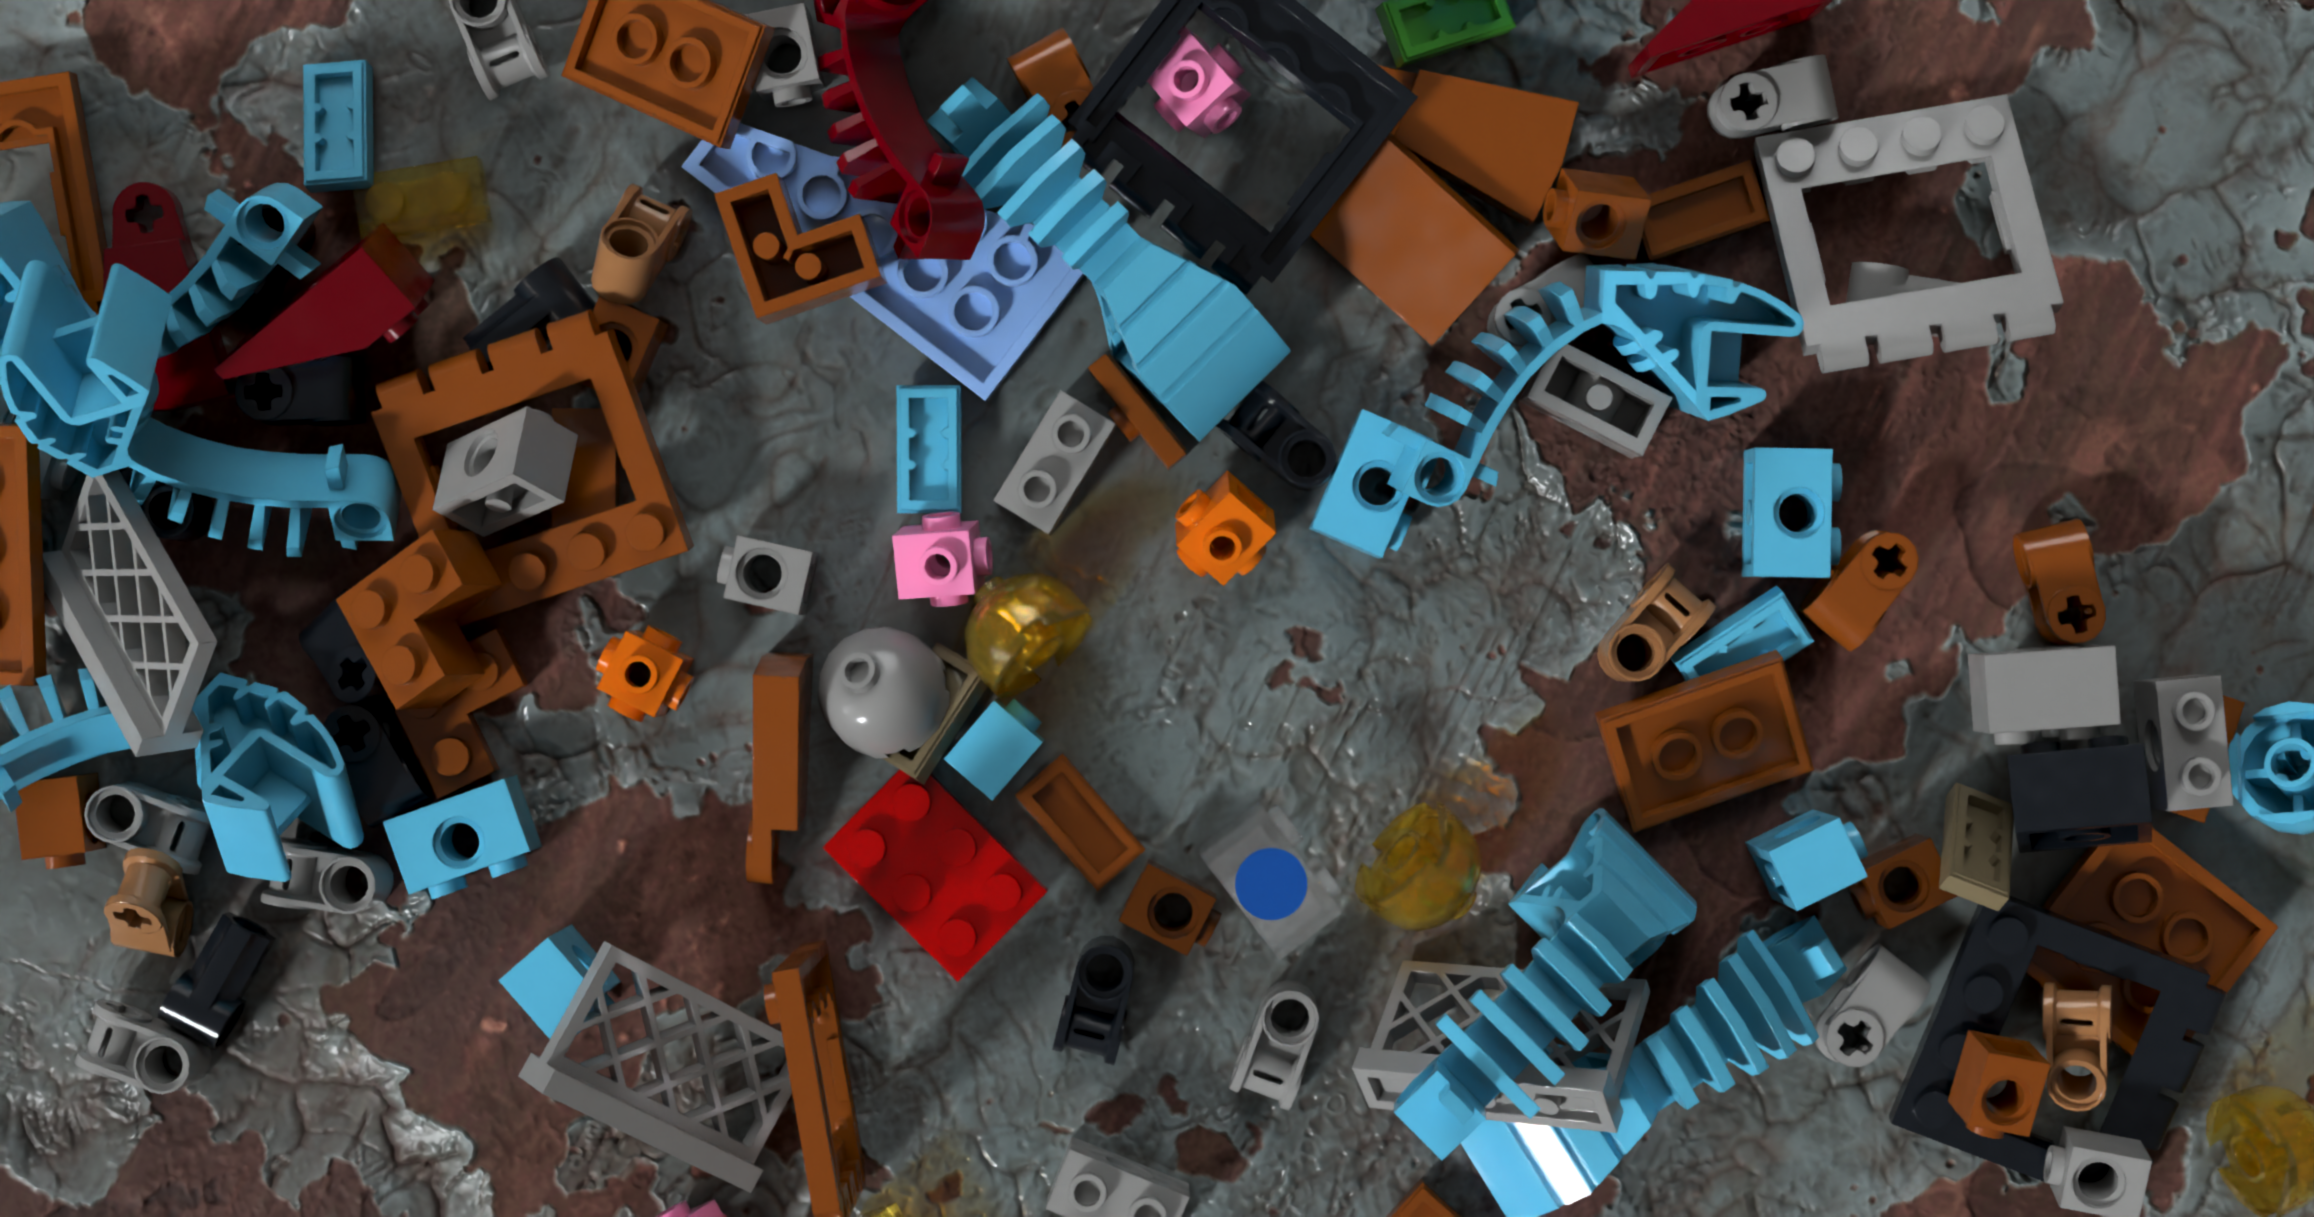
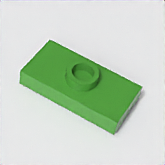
M1388 0L1375 8L1397 69L1507 34L1516 28L1507 0Z

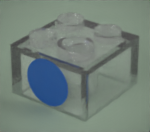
M1258 800L1198 847L1201 858L1274 954L1281 960L1342 913L1334 898L1342 893L1343 890L1317 855L1306 862L1294 846L1304 839L1277 804L1267 811Z

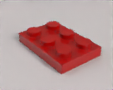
M899 770L822 847L957 982L1048 892V889L932 773L925 784H922Z

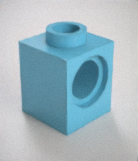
M1014 698L1007 706L998 699H995L946 755L944 760L993 801L1045 740L1035 732L1042 722Z

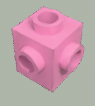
M1185 27L1179 34L1182 38L1151 76L1148 83L1161 97L1153 104L1155 109L1173 129L1180 133L1187 127L1205 139L1211 132L1213 134L1220 133L1233 124L1242 112L1240 105L1251 94L1237 79L1245 70L1234 56L1221 43H1218L1211 49L1202 38Z
M938 512L923 515L921 525L903 526L892 536L899 599L930 597V605L933 607L966 604L969 602L968 595L975 594L985 583L984 576L992 575L993 555L989 537H980L979 520L961 522L959 512ZM941 555L945 556L949 560L950 564L946 563L942 559Z

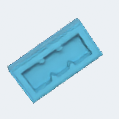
M367 60L303 65L304 186L311 193L374 188L373 67Z
M896 385L897 513H962V386Z
M1776 585L1676 651L1671 656V660L1684 680L1687 681L1773 650H1777L1783 657V661H1786L1813 643L1814 640L1783 591Z

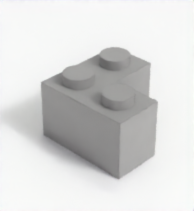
M2070 644L2015 648V651L1968 654L1973 731L1988 734L1994 733L1995 745L2034 743L2035 730H2041L2042 737H2059L2060 740L2092 739L2100 737L2099 726L2121 724L2116 648L2114 645Z

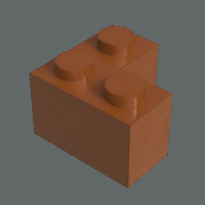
M777 173L714 194L755 316L767 325L887 284L868 224L860 214L802 233L786 183Z
M431 529L338 597L336 601L395 709L439 708L485 675L483 668L455 619L499 589L503 584L473 531Z

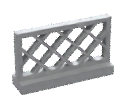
M116 470L94 478L86 475L62 550L43 552L44 590L135 757L197 748L204 729L192 707L218 641L121 472ZM185 636H186V638L188 639V641H189V643H190V644H189V647H188V650L186 649V639H185Z
M606 941L600 947L542 1055L539 1057L530 1053L518 1077L542 1094L749 1193L753 1191L763 1172V1169L754 1163L792 1094L787 1060L777 1076L760 1082L754 1056L778 1045L784 1048L781 1031ZM615 963H618L631 970L637 995L607 1006L602 987ZM646 978L661 986L649 990ZM675 994L683 996L688 1021L659 1032L652 1003ZM698 1004L712 1012L700 1015ZM593 1005L594 1011L588 1013ZM640 1008L647 1037L617 1048L610 1019ZM727 1020L732 1021L738 1047L710 1057L704 1029ZM598 1024L605 1053L580 1063L566 1057L565 1054L576 1034L581 1030ZM749 1031L761 1036V1038L751 1041ZM692 1035L698 1062L669 1073L662 1045ZM650 1051L657 1079L634 1088L626 1086L620 1062ZM742 1060L748 1087L720 1098L714 1071ZM608 1067L611 1078L597 1071ZM701 1076L708 1104L685 1113L679 1112L672 1087ZM660 1093L662 1103L650 1098V1096ZM751 1101L755 1119L744 1140L741 1142L728 1135L723 1112ZM711 1118L713 1128L701 1121Z
M1402 961L1371 1048L1359 1047L1352 1066V1070L1369 1108L1394 1110L1395 1101L1404 1089L1452 1043L1444 1033L1436 1037L1427 1023L1457 1006L1467 1019L1458 1024L1464 1031L1482 1014L1481 1012L1476 1014L1466 1000L1478 989L1482 991L1484 989H1495L1503 992L1507 986L1500 973L1505 968ZM1626 978L1620 983H1604L1599 988V991L1607 999L1627 1000L1623 1012L1601 1025L1591 1013L1582 1009L1576 1014L1573 1019L1579 1016L1590 1030L1584 1034L1589 1042L1581 1051H1575L1569 1045L1560 1048L1554 1040L1546 1046V1049L1550 1052L1548 1057L1565 1073L1564 1077L1555 1086L1532 1063L1513 1080L1541 1108L1531 1119L1503 1092H1500L1485 1106V1120L1617 1133L1624 1112L1619 1100V1094L1650 996L1647 980ZM1415 983L1441 985L1445 990L1442 994L1416 1009L1409 1001ZM1416 1029L1427 1040L1426 1044L1412 1052L1392 1050L1395 1041ZM1601 1045L1610 1055L1606 1070L1576 1068L1572 1064V1062Z

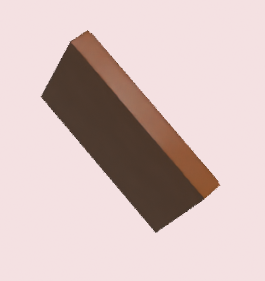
M588 0L561 76L717 147L731 149L775 28L712 0Z
M1391 133L1310 235L1431 346L1519 251L1513 243Z
M1777 650L1595 713L1625 815L1634 833L1814 770L1783 657Z

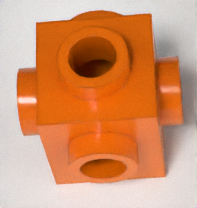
M1228 470L1206 492L1198 489L1188 496L1175 515L1177 519L1175 523L1176 546L1179 547L1176 552L1179 558L1198 576L1204 577L1209 573L1223 586L1237 572L1240 575H1246L1255 568L1266 553L1267 546L1265 544L1277 533L1274 510Z
M648 625L644 633L639 630L625 631L622 639L613 636L609 640L598 660L596 670L603 673L597 689L611 696L607 706L628 718L642 722L646 714L654 718L664 716L669 708L677 711L686 698L694 680L693 676L687 674L694 658L678 651L683 643L681 640L654 626ZM636 662L645 663L651 672L649 682L643 687L633 684L629 677Z

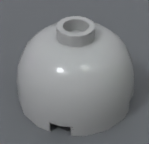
M889 626L865 628L844 638L828 654L819 676L818 702L826 723L845 744L857 752L876 759L889 758L885 754L897 753L903 749L911 752L921 747L939 729L949 707L950 692L945 688L946 677L943 670L947 671L943 660L918 637Z

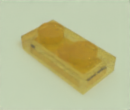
M478 156L374 172V185L371 188L353 190L361 239L366 237L382 222L396 237L492 222L482 159Z

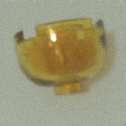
M1043 573L1017 574L1006 580L998 576L985 583L973 597V603L976 606L967 619L964 645L968 661L980 679L997 697H1012L1041 681V678L1034 670L1046 663L1053 655L1059 667L1083 641L1092 626L1093 619L1088 614L1091 611L1081 599L1057 578Z
M1436 801V809H1432L1425 802H1422L1397 816L1378 835L1372 844L1376 849L1384 850L1375 859L1371 869L1362 862L1357 872L1355 892L1359 901L1381 919L1402 929L1419 932L1441 926L1450 920L1459 919L1470 910L1476 900V889L1480 882L1482 855L1478 843L1471 830L1461 818L1441 802Z
M2270 1085L2245 1088L2212 1102L2206 1115V1137L2210 1147L2220 1139L2222 1140L2230 1167L2217 1169L2224 1183L2240 1203L2255 1215L2267 1217L2276 1213V1217H2281L2304 1207L2314 1200V1106L2290 1089Z

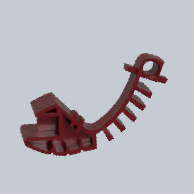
M813 0L817 22L839 28L842 41V49L825 53L818 57L820 72L849 77L848 82L832 87L822 94L824 108L856 113L834 123L827 131L832 144L856 146L842 153L836 162L842 174L859 176L852 180L847 190L855 199L898 204L890 221V225L898 233L893 245L898 259L971 260L984 229L985 212L980 197L962 176L969 158L962 154L944 153L933 138L919 113L911 92L900 51L899 33L904 23L917 8L928 0Z

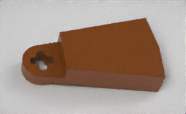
M1378 65L1418 96L1413 105L1391 131V134L1433 172L1528 227L1532 224L1563 164L1579 102L1425 70L1413 73Z
M768 652L761 657L753 674L752 819L749 823L746 844V879L748 883H775L779 860L780 830L798 831L806 815L814 654Z

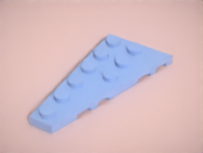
M742 123L738 127L731 149L720 148L704 140L700 141L681 167L714 193L777 173L786 183L802 233L860 214L868 224L887 284L849 297L985 402L990 399L1084 277V274L1079 269L1073 270L1061 258L1063 253L1055 245L1041 248L1029 236L1028 233L1034 225L1028 223L1010 227L997 213L984 209V229L971 260L898 259L893 248L898 233L890 225L898 204L853 198L847 189L852 180L859 176L842 174L836 163L840 157L830 156L795 144L791 140Z

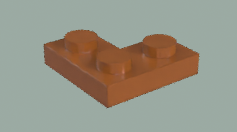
M496 628L468 642L485 672L484 676L439 708L395 710L438 799L444 798L500 770L473 712L529 685L501 628Z

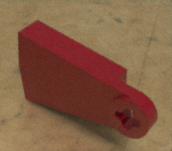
M150 182L134 183L120 192L112 210V248L104 249L103 295L111 266L115 263L124 265L169 294L198 263L184 221L182 205L172 191ZM146 198L149 199L151 205L163 209V218L153 221V231L148 232L145 225L135 223L133 220V212L143 210V199ZM218 324L208 334L181 346L177 352L157 359L155 373L159 382V394L153 411H179L235 397V377L222 379L214 371L216 366L227 356Z

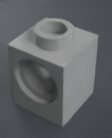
M804 3L745 14L775 28L755 82L756 92L763 101L774 99L775 107H790L813 100L812 91L826 89L823 72H820L819 52L811 14ZM783 44H792L801 49V60L794 70L784 74L770 70L769 58L775 48Z
M737 535L735 547L725 546L718 567L717 583L726 585L723 596L725 599L796 615H806L819 553ZM765 555L773 557L779 563L782 572L778 586L767 593L757 590L750 580L752 564L756 559Z
M2063 1126L2059 1146L2050 1145L2047 1150L2044 1163V1182L2050 1184L2060 1208L2107 1217H2140L2152 1160L2141 1140ZM2102 1162L2109 1165L2107 1174L2096 1182H2083L2078 1179L2082 1169L2091 1163Z

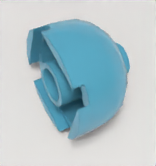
M2288 701L2259 711L2252 716L2255 722L2246 727L2241 736L2236 733L2230 742L2228 753L2232 794L2252 818L2278 832L2305 835L2314 832V703Z

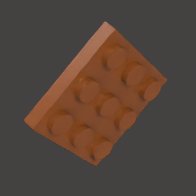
M2152 828V842L2088 847L2042 906L2044 909L2202 967L2210 974L2208 984L2216 986L2225 992L2231 989L2278 929L2275 923L2154 828ZM2037 945L2026 971V975L2042 988H2044L2045 982L2055 983L2058 989L2099 991L2101 985H2112L2111 1042L2132 1058L2161 991L2130 979L2123 980L2067 959L2063 954ZM2187 1029L2185 1036L2192 1038L2196 1031Z

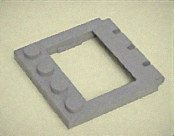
M2007 94L1756 137L1753 146L1754 156L1791 307L1802 316L1804 321L1803 330L1798 335L1803 356L1816 354L1820 370L1823 374L1868 366L1869 352L1867 345L1874 344L1879 363L1883 364L1932 355L1934 346L1931 334L1936 333L1944 353L1997 344L1998 332L1996 323L2000 322L2008 342L2055 333L2056 324L2053 313L2059 312L2064 301ZM1968 161L1970 164L1985 162L1992 188L1989 199L2004 255H2010L2015 274L1830 305L1825 286L1826 278L1812 222L1810 223L1803 193L1810 192L1812 187L1842 182L1845 186L1870 182L1874 180L1875 176L1905 171L1908 175L1934 171L1938 165Z

